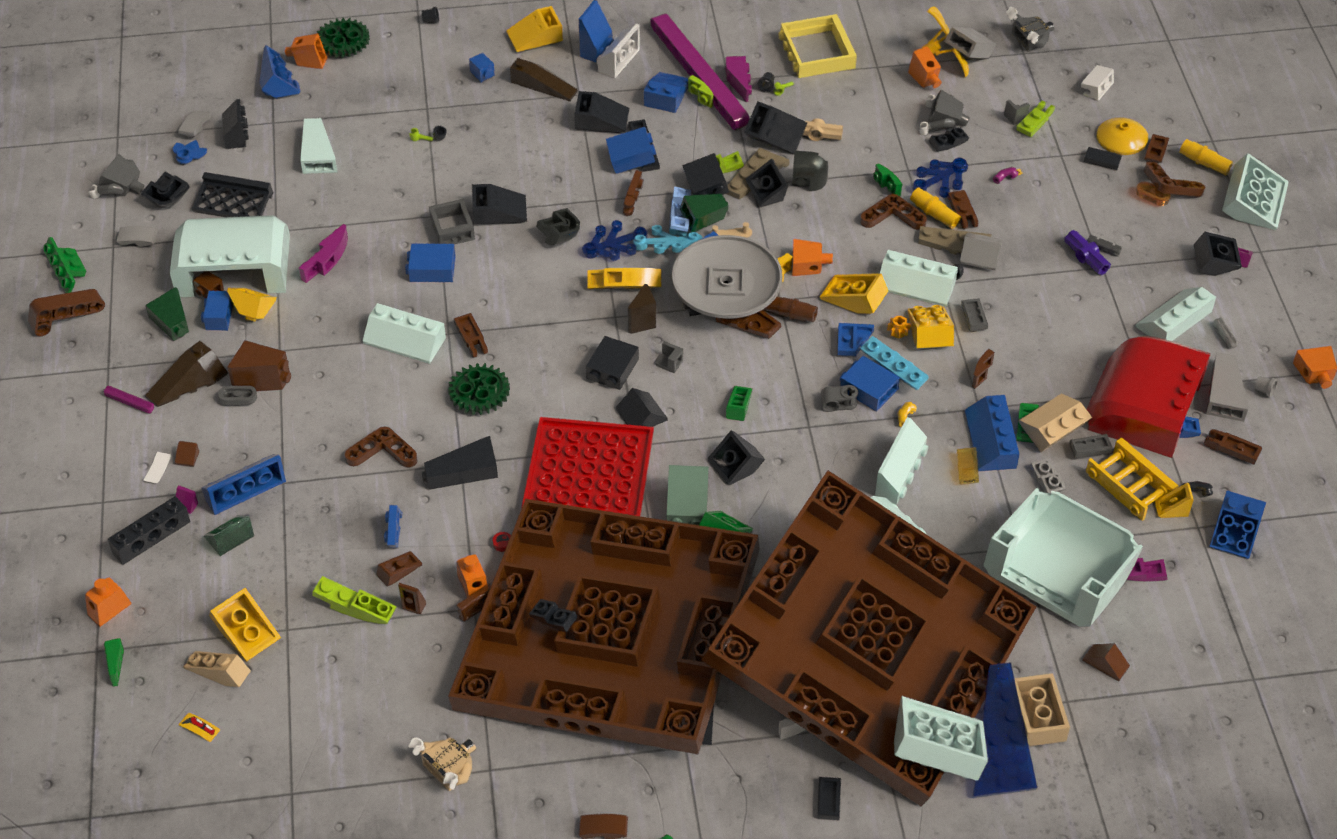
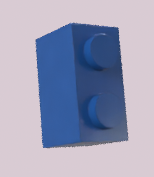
M209 291L208 297L205 298V311L201 313V321L205 324L206 330L228 331L234 303L227 291Z

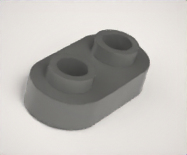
M225 386L218 392L219 400L224 405H250L257 400L256 389L252 386Z

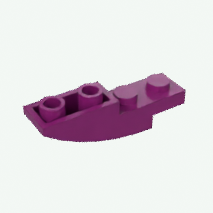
M345 224L335 229L333 233L319 243L320 251L316 252L314 256L299 267L300 277L303 282H309L318 273L325 276L337 264L348 242Z

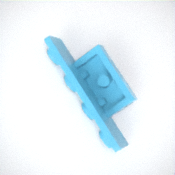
M874 336L861 347L862 352L890 372L899 376L901 380L915 390H918L929 379L928 375L917 368L912 362L903 358L898 352L892 350Z

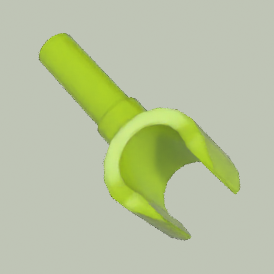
M792 81L786 84L776 82L774 84L776 89H773L777 96L782 95L784 89L793 86L794 83Z
M411 128V133H409L412 141H418L419 139L433 141L434 137L419 134L417 128Z

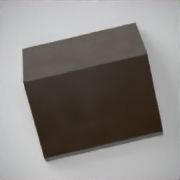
M648 284L643 285L628 306V333L630 334L656 328V302Z

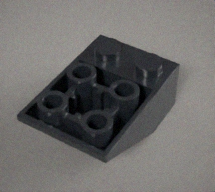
M579 91L574 113L575 129L626 133L630 108L599 93Z
M757 101L744 133L749 138L794 154L808 122Z
M472 184L474 224L527 222L526 195L493 184Z

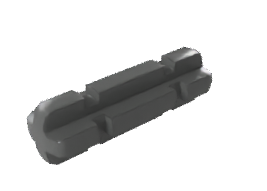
M1090 235L1087 239L1089 243H1096L1102 251L1112 252L1111 254L1119 256L1122 247L1117 244L1114 246L1113 243L1101 238L1097 239L1094 235Z

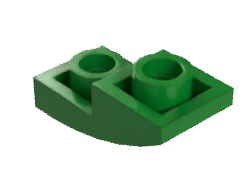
M879 163L876 164L875 172H873L875 182H878L881 188L887 187L888 191L892 194L901 196L902 182L885 166Z

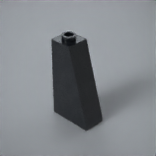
M484 437L424 462L425 471H421L423 483L427 482L428 490L498 478L491 437Z

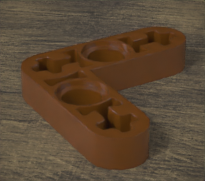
M1147 162L1145 165L1144 173L1156 189L1162 193L1201 197L1206 187L1200 182L1170 179L1159 164Z
M896 194L886 196L861 214L860 219L863 227L872 228L894 214L915 230H920V226L926 227L927 217ZM882 209L885 210V212L879 213L877 212V210ZM907 210L910 213L904 214L901 211Z
M386 426L378 428L345 451L346 463L353 467L362 464L382 449L386 450L406 468L415 466L418 459L417 452L391 428ZM367 444L374 445V447L371 449L364 448V446ZM396 444L401 445V448L397 450L391 447Z

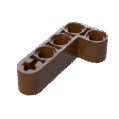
M96 289L37 298L29 305L28 323L37 336H45L51 330L52 321L98 313L104 309L105 302Z

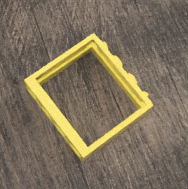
M837 14L781 23V31L778 32L779 39L783 41L784 51H787L788 60L792 62L793 71L797 73L798 78L856 68L857 55ZM832 31L843 56L802 63L791 38Z

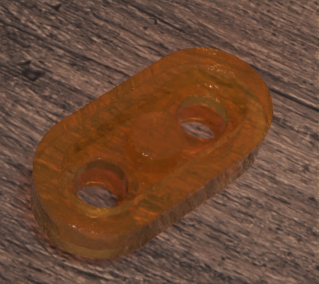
M1140 182L1137 185L1136 194L1140 198L1159 206L1169 203L1171 194L1158 191L1152 183Z

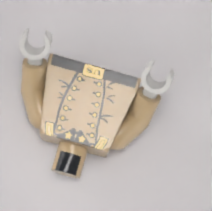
M419 738L411 740L408 747L414 748L412 753L414 755L422 753L423 766L448 791H451L457 785L468 782L472 771L470 753L476 750L475 744L470 739H467L461 745L453 738L434 742H423Z

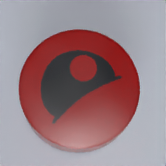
M507 532L495 534L492 540L494 549L499 552H505L511 535Z

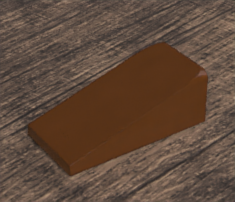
M409 551L378 564L376 575L388 587L422 566V562Z
M399 583L402 609L421 615L426 606V600L420 590Z

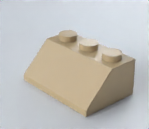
M1061 393L1018 422L1039 451L1043 452L1083 426L1092 417L1080 401Z

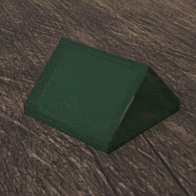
M237 515L206 533L204 537L219 556H222L254 537V532L249 516Z

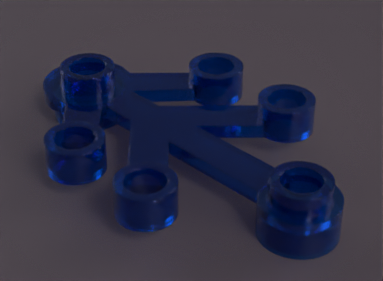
M960 157L955 158L953 162L931 160L929 168L918 167L916 175L919 178H924L927 175H933V177L926 181L923 179L915 180L913 190L919 187L927 191L928 187L942 180L939 195L944 198L948 197L950 192V175L955 173L952 188L954 190H961L963 188L962 173L968 170L967 161Z
M615 220L612 222V230L606 240L599 243L601 238L606 235L605 226L599 225L595 228V236L592 241L583 245L582 252L590 259L600 255L613 261L620 259V251L628 255H635V244L622 245L621 243L634 240L637 235H644L647 238V230L644 227H637L633 233L616 238L618 232L622 230V222Z

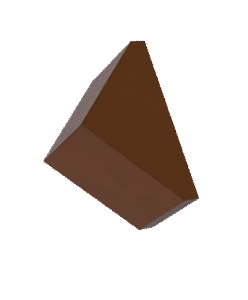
M1115 643L1093 644L1082 660L1117 681L1121 680L1130 667Z

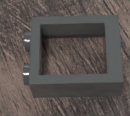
M463 199L429 206L430 220L439 244L455 245L475 240L474 226ZM458 214L463 215L466 224L441 229L438 219Z

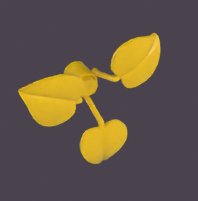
M935 6L929 8L927 12L936 19L941 29L922 48L928 46L932 54H936V56L954 52L964 70L965 77H967L969 66L960 51H957L955 48L940 51L942 48L940 42L946 39L950 30L938 8ZM944 31L946 35L937 40L936 38Z

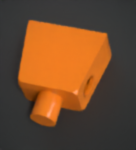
M319 34L296 37L291 47L285 48V55L287 57H294L298 66L323 69L327 60Z
M926 46L913 51L908 73L922 87L932 85L933 88L939 87L942 83L938 78L941 67L929 47Z
M793 239L792 276L820 274L822 264H832L833 253H822L821 243Z
M1317 347L1297 350L1293 364L1308 384L1320 383L1323 389L1329 388L1337 371L1332 347Z
M476 554L457 560V576L468 598L487 585L486 575ZM477 582L478 587H472V584Z
M110 577L97 579L94 587L85 594L87 615L99 627L132 604L124 591Z

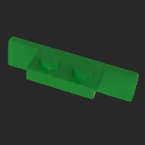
M48 237L47 242L43 246V251L61 283V287L65 293H70L75 285L73 276L85 277L87 271L75 249L58 248L53 237Z

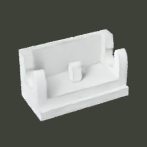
M1096 65L1081 83V87L1089 89L1091 93L1085 91L1083 94L1099 101L1114 83V70Z

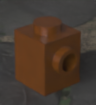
M204 271L193 280L195 292L199 297L207 298L209 291H224L222 279L209 271Z

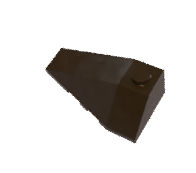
M517 58L510 67L511 83L569 102L578 92L577 88L542 65Z
M198 341L177 359L145 394V398L157 407L179 399L182 394L187 392L192 394L197 392V388L205 385L207 387L214 385L225 377L228 371L213 350L203 342Z

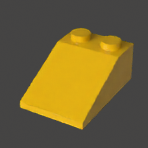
M881 273L834 275L820 295V299L858 314H871L875 312L887 294L888 288Z
M246 588L210 611L209 616L246 662L281 639V636Z

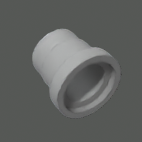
M1259 376L1255 384V390L1272 397L1277 388L1278 380Z

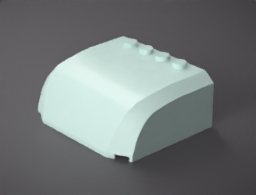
M274 215L186 220L176 230L170 266L173 287L178 288L180 298L195 297L193 282L195 279L193 272L262 268L267 293H286L290 240L288 226Z
M1036 488L991 537L983 566L993 578L1077 626H1091L1125 583L1143 546L1138 545L1134 541V535L1129 530L1067 496L1055 491H1051V494L1039 492V488Z

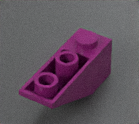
M726 56V80L748 102L749 95H752V85H748L751 84V76L747 74L750 68L749 63H746V56Z

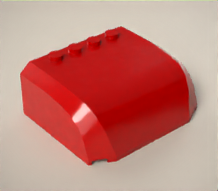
M1150 336L1126 340L1108 359L1086 410L1092 417L1088 421V430L1101 435L1107 434L1108 437L1116 440L1122 437L1131 445L1172 458L1195 392L1199 391L1204 379L1211 353Z

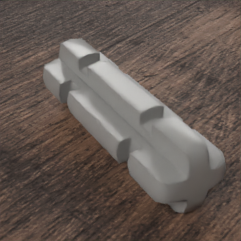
M1216 318L1213 325L1226 342L1228 348H1236L1238 344L1237 339L1227 324H1225L1223 318Z

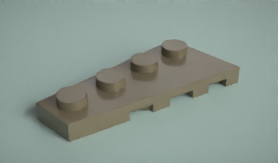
M759 148L727 185L729 189L727 195L740 200L749 194L751 189L745 179L771 158L775 161L778 169L786 168L790 160Z
M920 226L918 244L938 250L942 248L947 249L949 253L955 255L957 253L962 254L964 239L968 231ZM969 232L991 237V234Z

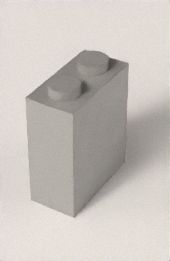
M951 27L944 41L970 58H990L996 46V43L974 29Z

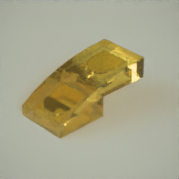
M976 447L957 449L959 484L979 483Z

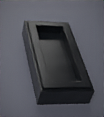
M1088 147L1084 162L1118 170L1122 155Z
M819 777L817 819L840 820L841 778Z

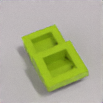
M738 151L723 158L721 154L716 155L722 173L732 172L744 166Z

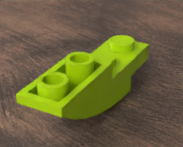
M324 576L321 577L312 593V596L329 603L331 609L372 623L388 624L397 606L361 589L358 592L353 591Z

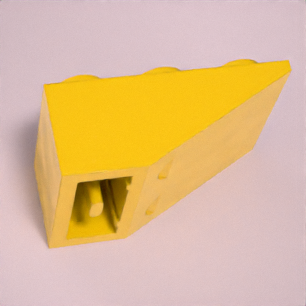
M552 6L536 9L506 30L516 52L563 41L562 24Z
M932 305L925 308L923 306L908 308L913 341L917 348L954 346V324L944 306Z

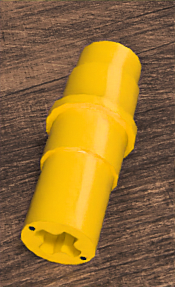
M1188 139L1183 142L1179 153L1195 161L1197 165L1201 164L1225 176L1233 165V161L1217 154V152L1209 149L1207 145L1203 146Z
M919 187L910 196V201L922 209L924 214L939 220L950 229H954L958 225L961 216L941 202L939 197L932 196Z

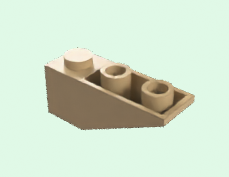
M194 651L184 665L186 670L224 686L240 687L250 673L249 668L236 654Z

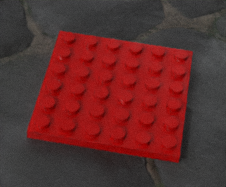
M540 417L522 507L525 499L641 516L654 427Z

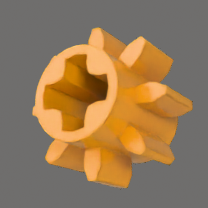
M899 315L890 318V323L887 326V330L891 331L890 336L895 338L908 336V331L911 328V324L907 323V318Z

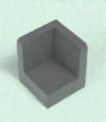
M1009 99L1006 101L1004 116L1013 125L1020 123L1028 115L1030 104L1027 102L1019 106Z
M664 341L662 343V354L655 362V365L675 373L683 362V348Z

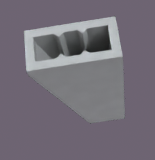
M1217 352L1213 363L1206 414L1244 422L1249 406L1236 356Z

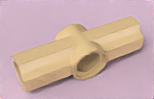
M819 118L806 121L808 124L803 135L808 136L811 140L820 141L822 138L842 139L843 125L827 124Z

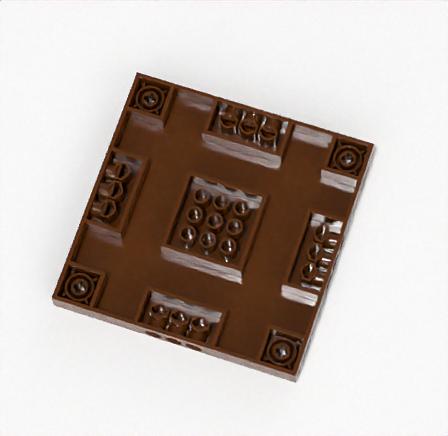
M827 470L709 647L702 661L922 807L933 794L944 772L931 766H924L920 763L895 756L894 739L901 697L903 696L975 718L1037 606Z
M525 499L448 695L452 710L699 755L723 675L703 662L702 658L748 590L760 551L758 535ZM540 599L556 602L559 608L575 611L578 617L567 632L551 628L530 617L529 613Z

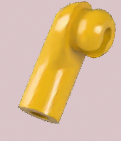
M905 402L897 412L900 427L903 426L909 413L913 414L916 412L917 407L912 402Z

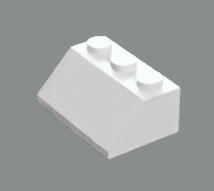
M636 23L623 30L615 37L611 45L607 46L603 54L599 55L597 58L598 72L616 78L640 50L639 24Z

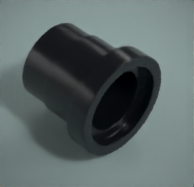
M436 6L432 7V9L422 10L423 22L439 23V12Z
M770 72L764 73L757 83L759 90L762 92L772 91L775 80L774 75Z

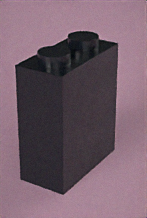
M715 153L682 165L693 195H724L729 193Z
M604 336L586 365V379L621 390L639 360V347Z

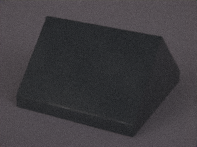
M772 158L745 179L760 207L784 200L788 185Z
M631 388L616 406L617 412L627 425L654 427L668 421L667 416L650 393L636 388Z

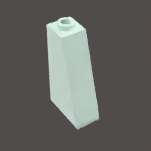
M321 118L304 119L301 149L303 174L337 173L338 171L336 158Z

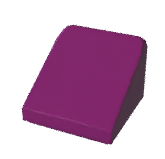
M1238 247L1242 267L1247 268L1253 251Z
M177 486L176 497L184 504L188 513L191 514L198 505L196 493L188 488Z

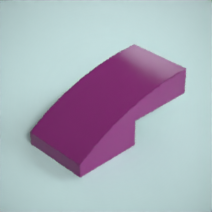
M1138 558L1127 580L1143 582L1168 580L1164 559L1144 562L1143 558Z

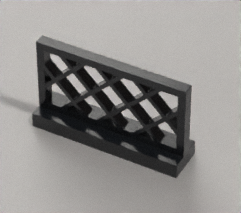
M204 172L202 176L203 183L192 211L220 217L249 216V212L257 209V216H262L269 198L272 199L274 193L269 182ZM206 188L215 190L208 195L204 193ZM224 191L231 192L230 195L224 198L220 195ZM246 194L248 197L239 201L236 196ZM218 195L220 200L211 203L209 199ZM256 197H264L263 200L258 203H255V201L253 200ZM235 198L236 203L230 206L226 204V201ZM207 200L208 206L204 208L199 207L200 203ZM251 200L253 205L244 209L242 204ZM222 203L226 207L220 211L215 210V207ZM239 206L242 209V211L238 213L231 212V210Z

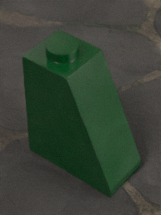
M723 194L683 196L680 206L683 217L689 219L691 232H696L723 220L729 209L728 202Z
M177 287L145 305L148 317L173 341L189 332Z

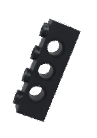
M174 496L109 537L107 540L112 554L122 565L131 561L190 523L187 508Z

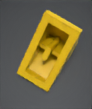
M1185 483L1155 500L1158 517L1189 516L1194 500L1189 483Z

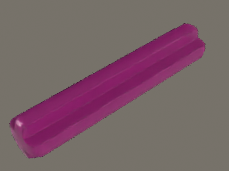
M110 385L106 386L103 391L105 396L149 414L155 408L153 403Z

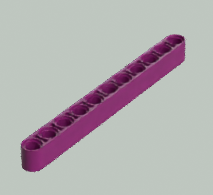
M665 13L651 18L650 24L653 31L688 75L697 77L710 88L713 93V106L733 130L747 126L750 120L747 111L669 15Z

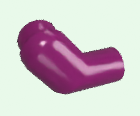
M1015 167L1002 169L993 177V181L999 184L1008 175L1011 179H1014L1019 173Z

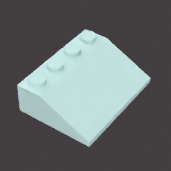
M1247 153L1234 164L1222 211L1235 220L1276 230L1289 181Z
M901 697L894 739L895 756L920 763L924 766H931L943 772L954 773L966 779L970 778L978 781L988 762L983 721L910 698Z

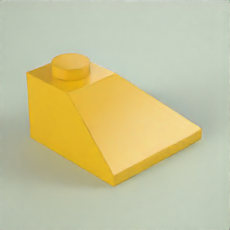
M228 288L227 290L239 314L245 315V319L251 321L264 319L277 298L247 288Z

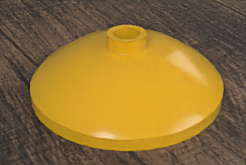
M1116 117L1108 119L1101 123L1097 129L1096 137L1099 144L1109 152L1121 155L1136 154L1142 151L1148 142L1146 129L1137 121L1129 118Z

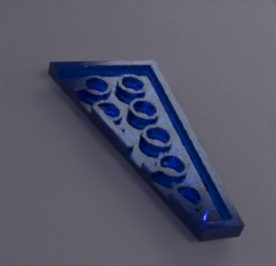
M1011 662L990 665L983 708V726L988 762L978 781L975 780L972 798L1031 791L1038 788Z

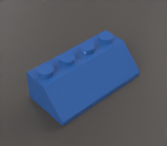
M1005 395L985 396L965 409L978 471L1017 469L1020 454Z
M272 454L201 487L204 499L214 515L286 482L281 457L278 454Z

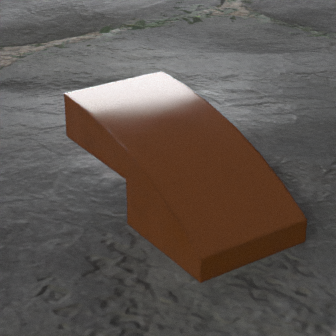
M1152 134L1145 160L1162 163L1169 138Z
M990 349L981 356L976 365L972 388L974 389L987 379L988 368L993 365L995 352Z
M620 814L581 815L579 836L582 839L601 836L605 839L627 837L628 817L627 815Z

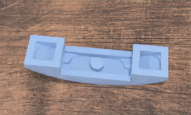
M674 186L669 227L671 229L688 232L689 219L683 217L680 206L683 196L691 195V190Z

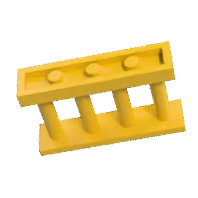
M1122 437L1116 441L1113 455L1099 464L1092 458L1088 460L1086 473L1089 477L1097 481L1141 521L1146 517L1148 505L1178 488V485ZM1116 461H1123L1127 467L1114 476L1105 470ZM1136 472L1141 479L1128 488L1119 482L1130 473ZM1146 484H1150L1156 490L1143 500H1139L1133 494Z

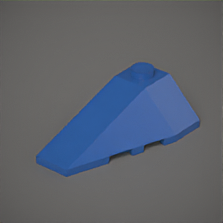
M265 45L260 75L262 92L274 98L299 94L301 92L299 83L291 78L293 74L285 67L287 64L282 56L267 45Z

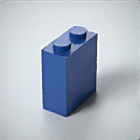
M645 127L606 138L615 174L655 162L654 155L656 150L654 144L651 145L653 138L651 132L647 133Z
M411 244V250L407 251V261L409 264H406L405 272L406 275H409L410 282H453L456 258L455 245Z
M862 356L858 361H854L847 372L842 373L839 381L840 386H855L858 390L857 401L877 412L899 389L900 377L867 357Z

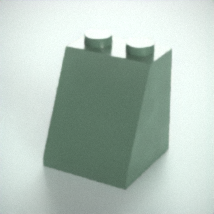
M669 465L667 521L692 525L700 524L704 513L707 512L709 466Z

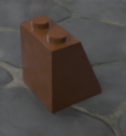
M244 340L227 366L232 386H252L256 391L283 390L286 383H289L291 380L289 361L285 351Z

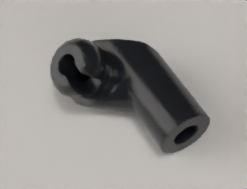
M1201 481L1188 482L1191 492L1202 490L1203 496L1213 495V486L1210 483Z

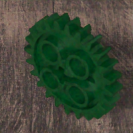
M336 18V22L330 20V24L324 23V27H320V31H317L325 53H329V56L334 54L335 58L339 55L342 58L345 55L350 57L352 53L357 55V51L362 52V48L366 49V45L369 44L370 40L369 29L362 22L357 23V19L351 21V18L348 20L342 18L339 21Z
M476 363V367H472L469 364V369L462 367V373L456 371V376L451 377L452 381L449 382L448 388L450 401H453V406L458 405V410L464 408L465 413L472 411V415L476 411H479L480 415H482L483 411L490 414V409L497 411L496 406L502 407V402H507V396L510 395V383L508 377H505V372L500 373V368L494 370L493 365L487 368L486 363L482 367L478 363Z

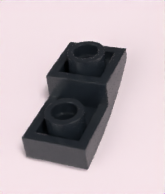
M961 127L947 129L945 134L931 136L929 142L939 152L957 147L968 141L969 137Z
M540 599L529 613L530 617L538 622L563 632H567L578 617L575 611L559 608L556 602Z

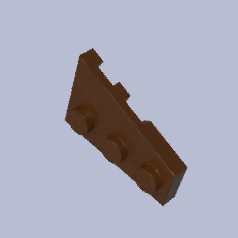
M763 310L740 318L716 317V322L767 339H770L781 328V323Z

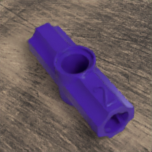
M1075 230L1070 231L1065 236L1064 242L1075 251L1079 262H1086L1100 275L1105 274L1110 269L1111 263L1100 254L1096 243H1089Z

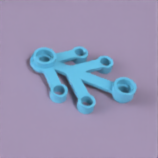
M654 225L652 226V235L662 238H646L644 235H637L633 240V248L645 250L648 244H654V252L657 254L664 253L671 246L673 252L679 253L684 248L702 239V236L697 232L687 233L671 229L670 227L669 233L662 231V226Z

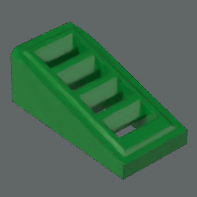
M733 387L726 406L727 419L745 420L753 388Z
M1020 403L1018 421L1038 409L1039 405ZM1018 422L1016 441L1034 443L1028 434L1021 433L1025 432V430Z
M120 638L108 640L104 643L108 673L114 687L118 686L124 654V647Z

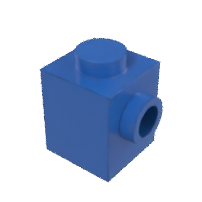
M483 52L469 59L470 72L480 82L495 76L494 63Z

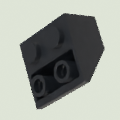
M236 99L222 113L223 139L226 149L246 147V140H249L248 130H245L248 128V120L244 117L246 116L245 106H241L240 99Z

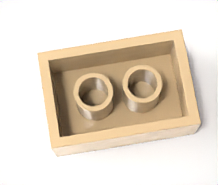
M1054 674L1011 679L1009 696L1024 746L1067 741L1070 725Z

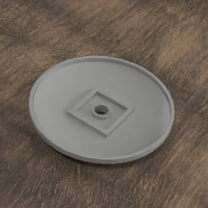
M719 235L696 241L679 254L673 265L672 283L678 297L693 310L711 317L740 318L761 311L775 300L782 286V269L776 256L764 245L741 236ZM723 281H730L731 283L726 284Z

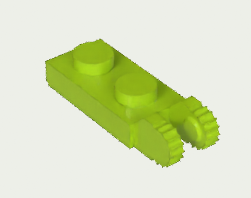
M1042 100L1017 125L1016 130L1032 137L1048 121L1054 112L1055 106L1050 105L1043 112L1042 110L1045 108L1046 102Z

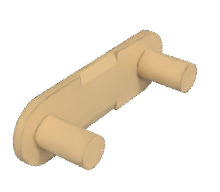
M744 222L741 228L718 230V226L714 225L711 231L716 232L718 235H734L745 238L752 235L748 222Z

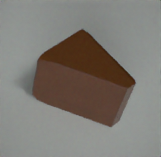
M179 441L175 464L194 467L199 455L198 444Z

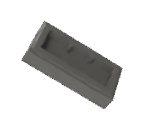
M980 299L961 300V307L969 331L988 329V322Z
M1107 434L1071 439L1069 442L1075 459L1108 454L1113 451Z

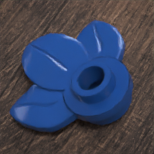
M194 140L185 146L177 142L173 147V152L176 154V161L178 163L187 164L193 159L202 158L207 153V148H199L197 140Z

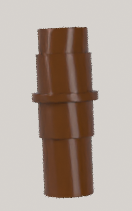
M778 296L770 305L762 309L789 317L790 320L797 319L813 323L818 314L817 306L801 302L797 298L793 300Z

